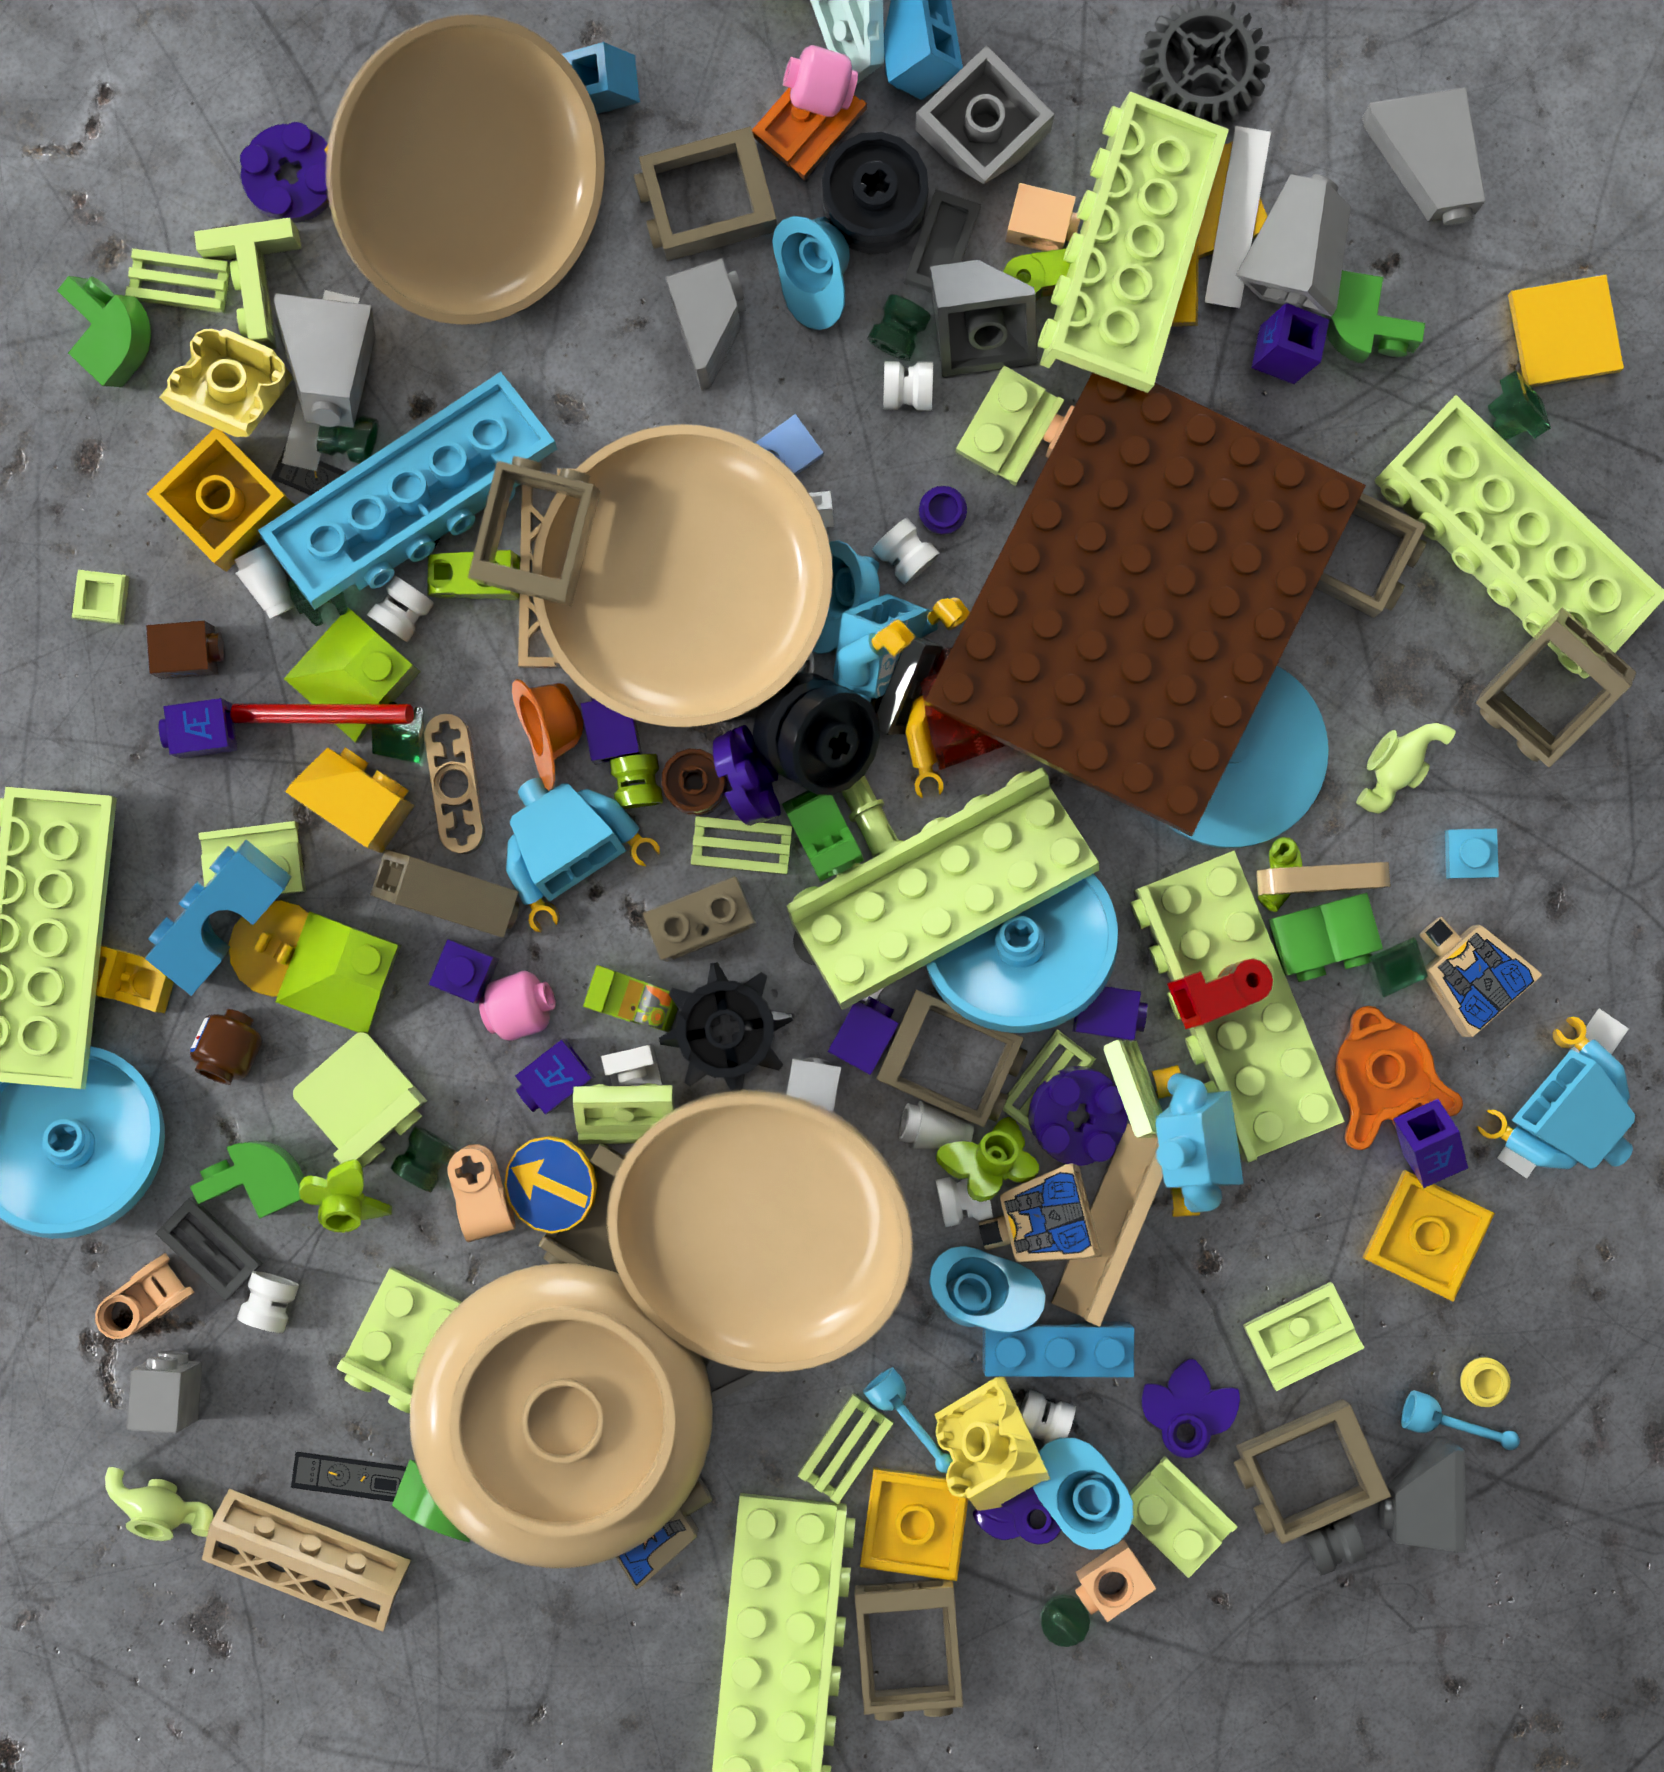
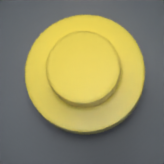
M1488 1357L1476 1358L1470 1361L1461 1373V1390L1464 1396L1477 1406H1495L1506 1398L1510 1390L1511 1381L1509 1373L1495 1359Z

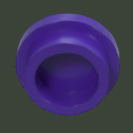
M934 487L927 491L920 501V520L924 527L932 533L939 535L951 534L957 531L966 519V501L962 494L952 487Z

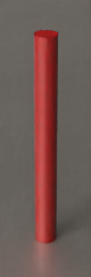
M233 704L230 716L233 723L411 724L414 718V710L410 704Z

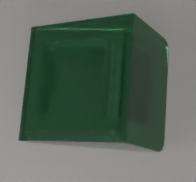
M1414 937L1369 957L1371 981L1383 997L1428 977L1417 940Z

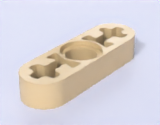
M440 714L428 722L424 731L439 837L443 845L450 851L458 854H469L476 851L485 839V825L471 734L465 722L457 716ZM449 724L452 730L460 731V738L452 742L453 753L456 757L464 754L465 763L452 761L438 767L437 758L447 759L445 745L441 742H435V735H439L443 731L442 725ZM454 770L462 771L468 779L467 791L458 798L447 797L441 787L443 777L448 772ZM472 801L473 810L462 811L465 824L474 826L475 834L467 836V844L462 846L459 839L450 838L449 835L450 830L457 828L456 813L452 811L445 815L444 806L460 807Z
M1389 862L1288 867L1256 871L1258 895L1391 887Z

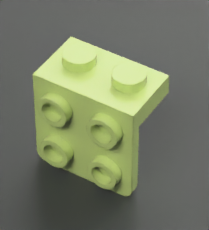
M366 1032L355 1034L293 1090V1097L338 1148L333 1154L334 1157L341 1164L349 1160H357L361 1163L362 1168L369 1165L385 1150L380 1142L395 1130L401 1136L423 1117L418 1112V1109L427 1102L426 1098Z

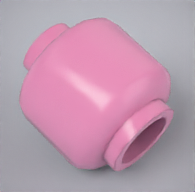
M811 45L802 51L799 59L790 57L784 74L783 86L791 88L790 98L794 107L822 116L832 117L841 108L846 110L849 108L857 85L858 71L852 70L851 60L847 55Z
M520 971L493 980L486 986L484 996L479 1000V1011L486 1029L491 1034L497 1033L500 1038L507 1041H513L543 1031L549 1024L550 1010L555 1009L556 1006L554 993L550 985L546 981L541 983L533 973L528 971Z

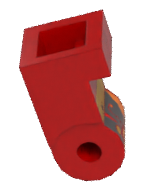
M1248 959L1228 965L1222 969L1218 978L1205 982L1200 971L1167 983L1184 1027L1189 1029L1261 1001L1272 990L1273 978L1266 964L1260 960Z

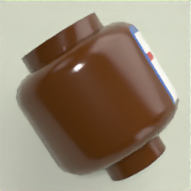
M227 1009L224 1015L211 1014L206 1016L190 1049V1057L197 1064L195 1071L210 1080L225 1085H231L232 1080L246 1078L262 1045L261 1035L251 1027L254 1020L250 1016L233 1009Z

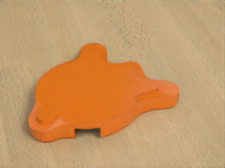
M1373 1006L1358 1008L1352 1014L1350 1031L1340 1046L1335 1060V1075L1339 1090L1349 1106V1121L1344 1135L1345 1142L1349 1147L1357 1150L1369 1148L1383 1121L1389 1119L1395 1125L1393 1118L1436 1099H1439L1450 1117L1456 1116L1463 1107L1462 1097L1439 1079L1435 1071L1430 1049L1426 1041L1416 1031H1412L1405 1025L1386 1018L1378 1008Z

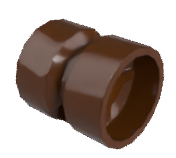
M688 748L677 752L667 761L662 771L661 785L666 798L678 811L688 816H703L712 813L723 803L725 793L727 792L728 780L726 775L718 778L712 754L702 749Z

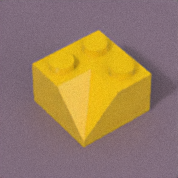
M216 428L203 438L146 493L200 550L225 572L235 564L234 560L246 554L262 538L258 531L260 528L295 506L223 431Z
M327 747L289 785L285 792L366 848L383 853L415 806L404 798L409 790L378 770L372 777L364 771L369 763L350 749L345 747L339 754Z

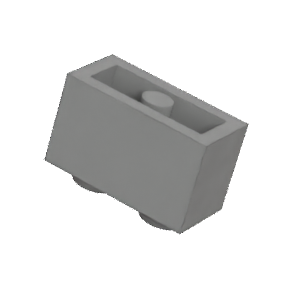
M160 1351L158 1356L147 1357V1362L131 1369L126 1430L178 1433L196 1422L199 1414L202 1361H189V1353Z

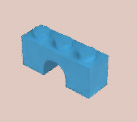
M246 839L236 851L229 846L223 850L209 867L215 873L213 878L205 887L197 881L178 903L185 910L175 922L166 917L148 938L154 946L145 959L191 996L221 963L230 948L227 943L214 933L210 924V914L220 910H230L240 914L254 925L283 892L292 877Z
M1080 1321V1324L1074 1325L1035 1323L1024 1331L1011 1334L994 1332L983 1328V1372L985 1376L1134 1377V1327L1130 1322L1102 1321L1099 1327L1087 1321Z

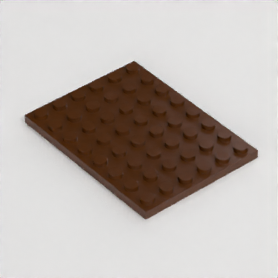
M1092 372L925 700V705L1170 827L1192 836L1366 485L1157 383L1147 393Z

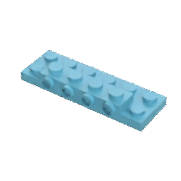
M499 372L258 531L266 545L315 610L353 584L359 591L368 585L372 589L384 586L394 576L395 571L393 568L408 558L412 562L423 560L434 550V541L449 531L452 535H459L467 531L475 522L474 515L486 507L497 461L511 464L513 456L539 462L557 450L556 443L502 372ZM514 483L510 501L516 493L514 488H516L520 484Z

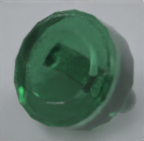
M1062 1594L1054 1596L1045 1603L1041 1610L1040 1623L1044 1635L1050 1642L1057 1646L1069 1647L1077 1645L1085 1639L1089 1631L1090 1619L1086 1607L1079 1599L1071 1595Z

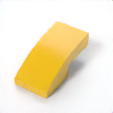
M101 945L97 996L165 1014L174 982L145 959L146 957Z

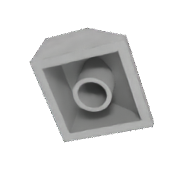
M722 259L666 277L671 300L701 391L711 388L741 329L739 313L746 311L743 300L745 298L736 270L727 273Z

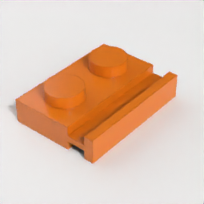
M788 88L752 129L754 139L787 167L790 166L805 181L867 110V103L863 99L860 100L854 95L847 110L841 108L836 115L826 117L794 107L790 98L791 88Z

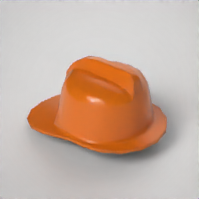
M516 679L512 683V696L516 712L529 738L539 776L544 787L551 791L555 785L554 760L577 745L582 736L583 718L568 687L564 684H548L529 688L523 681Z

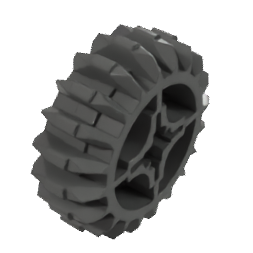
M1189 0L1187 13L1176 3L1170 9V19L1160 15L1154 25L1157 32L1148 31L1144 39V43L1149 48L1141 50L1139 61L1147 66L1141 70L1140 80L1145 83H1153L1147 89L1146 96L1149 99L1162 97L1163 99L1160 103L1201 119L1208 118L1209 122L1219 126L1221 125L1222 115L1233 124L1240 116L1239 109L1246 112L1251 111L1255 104L1252 96H1261L1265 89V85L1260 79L1268 77L1270 66L1262 61L1268 57L1270 51L1269 46L1257 44L1263 36L1262 28L1247 30L1252 19L1250 12L1243 14L1239 19L1233 16L1236 7L1234 2L1228 3L1225 10L1221 11L1216 9L1217 0H1209L1206 9H1201L1198 0ZM1205 31L1217 35L1211 39H1201L1192 32ZM1232 45L1236 49L1242 64V79L1240 82L1231 75L1233 70L1225 61L1228 49ZM1170 46L1178 52L1177 59L1183 64L1185 69L1177 82L1172 78L1166 62V51ZM1216 53L1212 67L1206 65L1202 69L1199 68L1193 74L1197 61L1202 63L1206 59L1210 60ZM1199 88H1207L1218 96L1202 97L1191 94V92Z

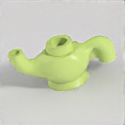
M1433 723L1426 724L1398 737L1396 730L1388 732L1372 751L1366 766L1369 771L1375 770L1377 784L1372 790L1365 788L1358 796L1356 804L1372 813L1379 814L1387 811L1393 804L1398 790L1407 785L1414 789L1426 777L1430 765L1424 761L1428 744L1431 741L1437 740L1447 745L1454 738L1456 731L1447 725Z
M109 1467L105 1475L106 1490L109 1497L130 1517L131 1520L126 1523V1528L131 1533L145 1539L167 1541L173 1538V1529L177 1528L180 1524H189L192 1526L191 1532L193 1534L207 1537L210 1523L214 1518L213 1510L207 1504L183 1501L176 1494L177 1486L162 1479H151L146 1487L128 1489L123 1484V1470L116 1467Z

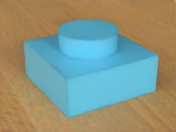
M1497 829L1446 830V879L1499 877Z

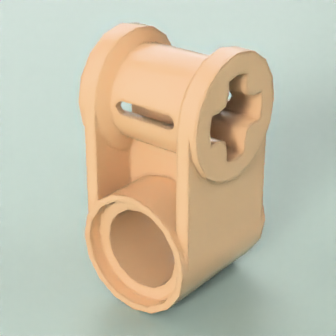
M469 1144L461 1148L449 1161L448 1177L456 1201L459 1224L465 1240L469 1243L514 1230L516 1224L513 1209L508 1203L506 1190L503 1186L493 1152L480 1144ZM468 1156H471L474 1163L482 1162L484 1169L477 1174V1180H474L472 1173L463 1174L461 1166L468 1161Z
M166 1253L135 1273L130 1278V1281L98 1305L95 1313V1323L99 1331L106 1337L123 1339L141 1331L157 1318L159 1319L175 1309L195 1293L191 1287H184L168 1265L170 1258ZM117 1302L127 1304L133 1312V1320L128 1328L118 1327L112 1319V1309Z

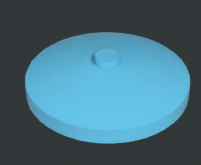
M1276 666L1194 834L1189 836L1173 827L1168 826L1179 835L1202 845L1217 848H1242L1263 843L1282 834L1304 816L1321 790L1326 775L1329 752L1326 727L1318 706L1310 693L1295 677L1281 667Z
M1092 874L926 965L928 975L943 1000L958 1014L977 1025L1009 1033H1030L1053 1028L1084 1011L1095 1001L1110 979L1118 952V924L1113 903L1100 880Z
M90 1046L86 1089L0 1082V1218L5 1223L24 1233L51 1239L79 1237L114 1223L132 1209L144 1196L152 1184L162 1160L165 1143V1124L163 1113L154 1091L131 1064L112 1052Z

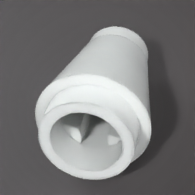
M266 544L234 560L239 569L236 575L262 609L266 611L269 619L296 607L292 600V593L285 570Z
M920 1101L917 1105L907 1103L900 1121L899 1141L909 1143L910 1149H939L952 1142H972L974 1123L965 1121L923 1101Z

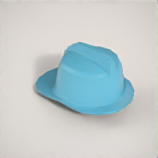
M792 216L783 219L774 230L772 243L787 307L795 319L807 328L822 330L831 327L841 318L845 307L843 274L847 270L850 260L849 245L844 235L835 226L830 224L827 217H818L811 220L807 217Z
M840 540L829 542L833 571L832 595L821 635L813 649V652L817 654L830 653L837 648L843 612L879 597L880 584L877 574L879 562L872 557L856 554L849 544Z
M961 1246L950 1248L939 1255L931 1267L929 1284L932 1295L947 1317L959 1325L967 1327L979 1326L994 1332L1011 1334L1024 1331L1035 1324L1044 1311L1045 1292L1041 1281L1030 1269L1017 1262L989 1254L980 1249Z
M1058 1438L1045 1444L1039 1451V1454L1050 1480L1042 1481L1033 1486L1040 1502L1057 1522L1061 1530L1075 1544L1087 1549H1106L1119 1543L1129 1532L1134 1518L1133 1501L1120 1477L1103 1455L1090 1443L1077 1438Z

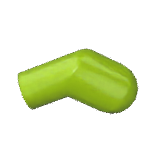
M1282 837L1274 841L1269 850L1270 869L1303 867L1299 847L1293 839ZM1291 894L1259 895L1258 900L1270 911L1277 912Z

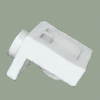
M653 1044L601 1056L605 1075H610L612 1086H640L647 1083L663 1085Z

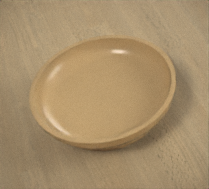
M456 15L425 22L404 31L376 51L362 66L341 100L332 125L326 158V182L332 217L339 237L358 269L378 290L404 309L423 318L458 325L492 322L511 316L526 309L551 291L570 271L588 242L597 219L604 186L605 159L600 123L589 93L577 72L553 45L537 33L520 24L487 15Z
M685 424L658 426L626 435L606 445L575 469V471L590 475L589 483L594 484L600 490V495L572 606L533 596L536 615L543 636L551 652L569 677L589 696L623 716L644 723L671 727L703 726L734 718L759 706L782 689L801 669L821 635L828 615L833 579L832 555L824 523L813 499L793 472L772 453L740 435L718 428ZM556 493L544 515L536 538L532 573L561 579L581 499L561 493Z
M733 1091L714 1094L689 1102L656 1122L634 1144L618 1169L611 1188L607 1215L608 1238L615 1266L628 1293L642 1312L667 1336L685 1348L721 1364L753 1371L785 1372L812 1368L834 1361L861 1346L884 1325L899 1303L907 1284L912 1258L911 1222L903 1191L893 1170L875 1146L855 1127L823 1107L800 1098L766 1091Z
M574 1263L537 1265L517 1270L495 1279L466 1298L449 1314L428 1344L418 1366L410 1402V1433L416 1464L428 1492L445 1517L470 1540L489 1552L510 1561L542 1568H575L608 1561L629 1552L660 1531L685 1503L697 1483L710 1446L713 1420L711 1386L702 1356L685 1348L659 1329L635 1303L618 1273L595 1266Z

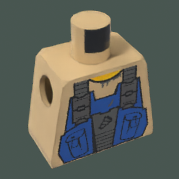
M1440 916L1419 935L1437 955L1421 970L1422 975L1462 1037H1474L1542 976L1535 967L1481 925L1470 926L1459 936L1446 920Z
M1076 1164L1064 1165L1000 1194L1004 1216L979 1222L980 1235L985 1249L990 1250L1011 1244L1014 1258L1019 1263L1102 1257L1080 1166Z

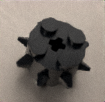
M716 962L710 964L707 984L698 987L693 993L676 988L671 989L669 995L680 1012L676 1019V1028L659 1037L660 1045L680 1048L683 1057L689 1061L685 1084L691 1087L703 1077L709 1075L713 1078H724L731 1092L742 1091L745 1073L753 1071L758 1065L778 1071L781 1069L783 1063L771 1047L775 1040V1031L792 1022L793 1018L791 1013L771 1010L768 1002L762 997L767 980V975L763 972L742 984L737 981H728L720 965ZM730 1015V1022L737 1021L740 1031L732 1034L733 1042L723 1043L722 1036L717 1038L714 1036L713 1027L720 1025V1016Z

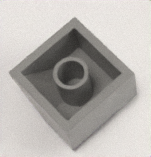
M986 45L916 112L915 130L950 165L985 184L1015 166L1051 132L1055 114Z

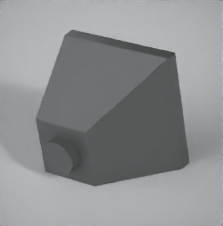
M980 260L930 266L932 302L942 377L1002 369L1003 366L1010 368L1038 364L1036 296L1034 287Z
M1434 1437L1387 1485L1391 1497L1380 1501V1525L1382 1529H1388V1536L1397 1544L1452 1552H1466L1465 1450L1447 1437Z

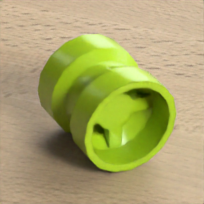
M657 754L632 755L609 760L611 775L617 779L618 786L614 793V799L623 809L654 806L663 803L662 789L656 784L655 774L659 770ZM645 782V784L629 786V784Z

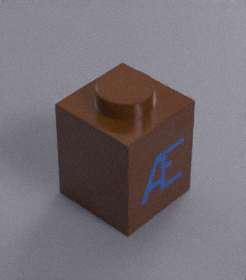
M205 620L146 625L149 673L159 679L218 675L217 662L224 660V643L221 633H215L213 625Z

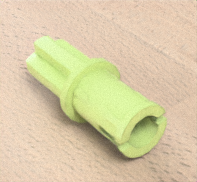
M865 775L850 789L842 791L852 812L848 817L851 822L855 821L873 858L878 856L879 852L886 845L899 840L882 809L885 805L883 799H876Z

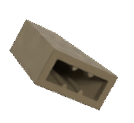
M387 849L384 850L370 893L371 896L502 938H504L506 930L511 929L515 924L519 912V902L516 901L519 891Z

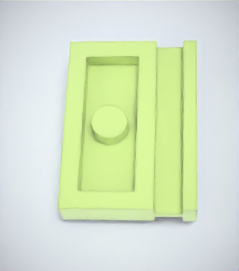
M1003 366L956 447L955 452L991 473L1005 478L1012 485L1016 486L1042 442L1054 416L1061 409L1064 399L1052 395L1040 385Z
M290 821L198 833L202 848L201 861L204 887L215 875L209 867L223 850L229 846L236 851L246 839L292 876L280 895L306 892L301 844L298 837V822Z
M647 1083L640 1086H608L596 1084L588 1087H574L573 1108L576 1130L578 1132V1144L636 1143L656 1122L675 1110L672 1085Z
M1331 1282L1243 1324L1256 1354L1276 1391L1364 1349L1339 1294Z
M1166 1456L1129 1492L1133 1501L1134 1518L1132 1524L1188 1578L1213 1554L1228 1534L1238 1527Z

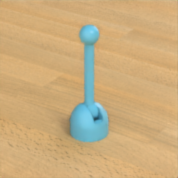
M893 1367L885 1370L865 1387L863 1393L880 1410L890 1411L896 1409L936 1459L935 1466L937 1470L947 1473L953 1461L951 1455L943 1453L903 1404L907 1392L906 1385L901 1376Z
M1413 1390L1405 1401L1401 1417V1425L1405 1429L1418 1433H1427L1433 1431L1439 1424L1500 1442L1506 1450H1514L1519 1446L1520 1438L1514 1431L1509 1430L1501 1433L1443 1415L1438 1401L1428 1394Z

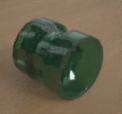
M891 294L883 306V319L880 323L873 325L867 340L873 346L892 357L910 361L916 349L914 340L918 333L926 330L931 320V315L916 303L901 296Z
M363 415L355 420L354 428L342 426L325 427L320 425L316 443L317 451L329 456L346 452L350 462L360 464L372 456L378 436L379 421Z
M415 1126L407 1138L409 1143L407 1151L404 1154L397 1155L390 1169L409 1183L427 1192H433L440 1180L438 1175L439 1169H441L443 1164L449 1163L457 1149L432 1132Z

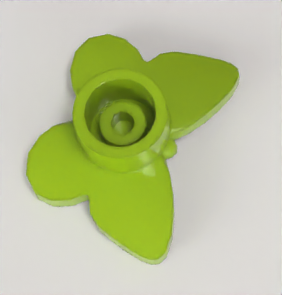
M1011 1117L1000 1120L992 1132L987 1133L982 1138L979 1145L966 1141L952 1142L940 1147L935 1156L937 1163L951 1176L958 1179H968V1195L972 1200L979 1202L988 1201L995 1197L1002 1187L1003 1180L1028 1182L1033 1180L1039 1172V1164L1036 1159L1023 1150L1025 1147L1024 1136L1016 1121Z
M349 1160L334 1167L328 1172L327 1179L307 1176L300 1182V1199L310 1205H320L318 1208V1221L327 1230L350 1232L361 1225V1220L392 1214L391 1205L367 1197L362 1192L364 1173L361 1163L357 1160Z

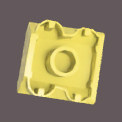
M203 329L197 332L190 342V360L185 366H180L173 370L167 380L168 387L159 398L173 410L234 437H249L293 378L273 349L227 329H222L221 331Z
M1004 1376L992 1379L934 1414L937 1420L935 1433L938 1445L943 1450L949 1451L953 1460L946 1475L949 1491L954 1496L968 1498L978 1511L1002 1507L1001 1504L1042 1481L1050 1480L1039 1451Z

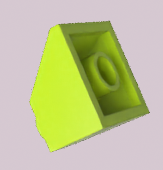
M347 607L285 676L284 680L311 704H392L421 671ZM374 724L335 725L355 743H358Z
M309 911L275 1002L358 1033H369L401 944Z

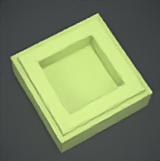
M78 570L72 618L124 625L130 577L121 574Z

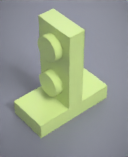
M291 218L194 231L196 250L203 258L220 261L237 258V261L230 262V271L235 290H241L244 308L237 309V322L241 336L248 337V339L268 348H277L264 254L302 249L299 230Z

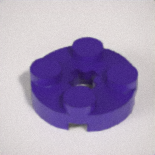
M292 122L289 124H278L263 130L243 149L240 154L241 182L246 195L261 213L275 219L291 218L294 223H300L318 216L329 206L326 182L327 154L324 151L328 143L324 138L310 130L303 123ZM288 162L291 165L300 164L302 166V169L296 173L298 181L291 185L288 180L282 179L278 181L277 175L282 172L281 166Z
M742 725L716 737L713 740L712 747L715 769L718 778L728 775L733 790L726 792L725 796L739 819L746 825L751 826L779 817L781 815V808L772 786V782L778 780V773L769 769L761 762L754 749V740L750 729L746 725Z
M1071 1066L1058 1071L1060 1074L1052 1077L1048 1083L1044 1081L1036 1089L1029 1106V1126L1033 1135L1036 1136L1038 1144L1048 1155L1064 1164L1072 1163L1084 1166L1096 1161L1104 1162L1110 1159L1126 1130L1128 1115L1117 1086L1109 1077L1089 1067ZM1079 1104H1085V1111L1089 1113V1118L1087 1122L1082 1123L1081 1127L1074 1128V1122L1067 1119L1069 1111H1077Z

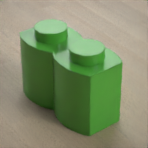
M1367 893L1268 919L1284 974L1292 975L1296 973L1298 982L1327 975L1324 966L1342 960L1345 969L1374 962L1372 952L1383 949Z

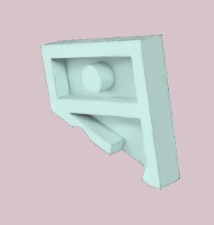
M810 0L827 49L845 54L850 58L852 70L858 71L857 84L884 65L883 0Z

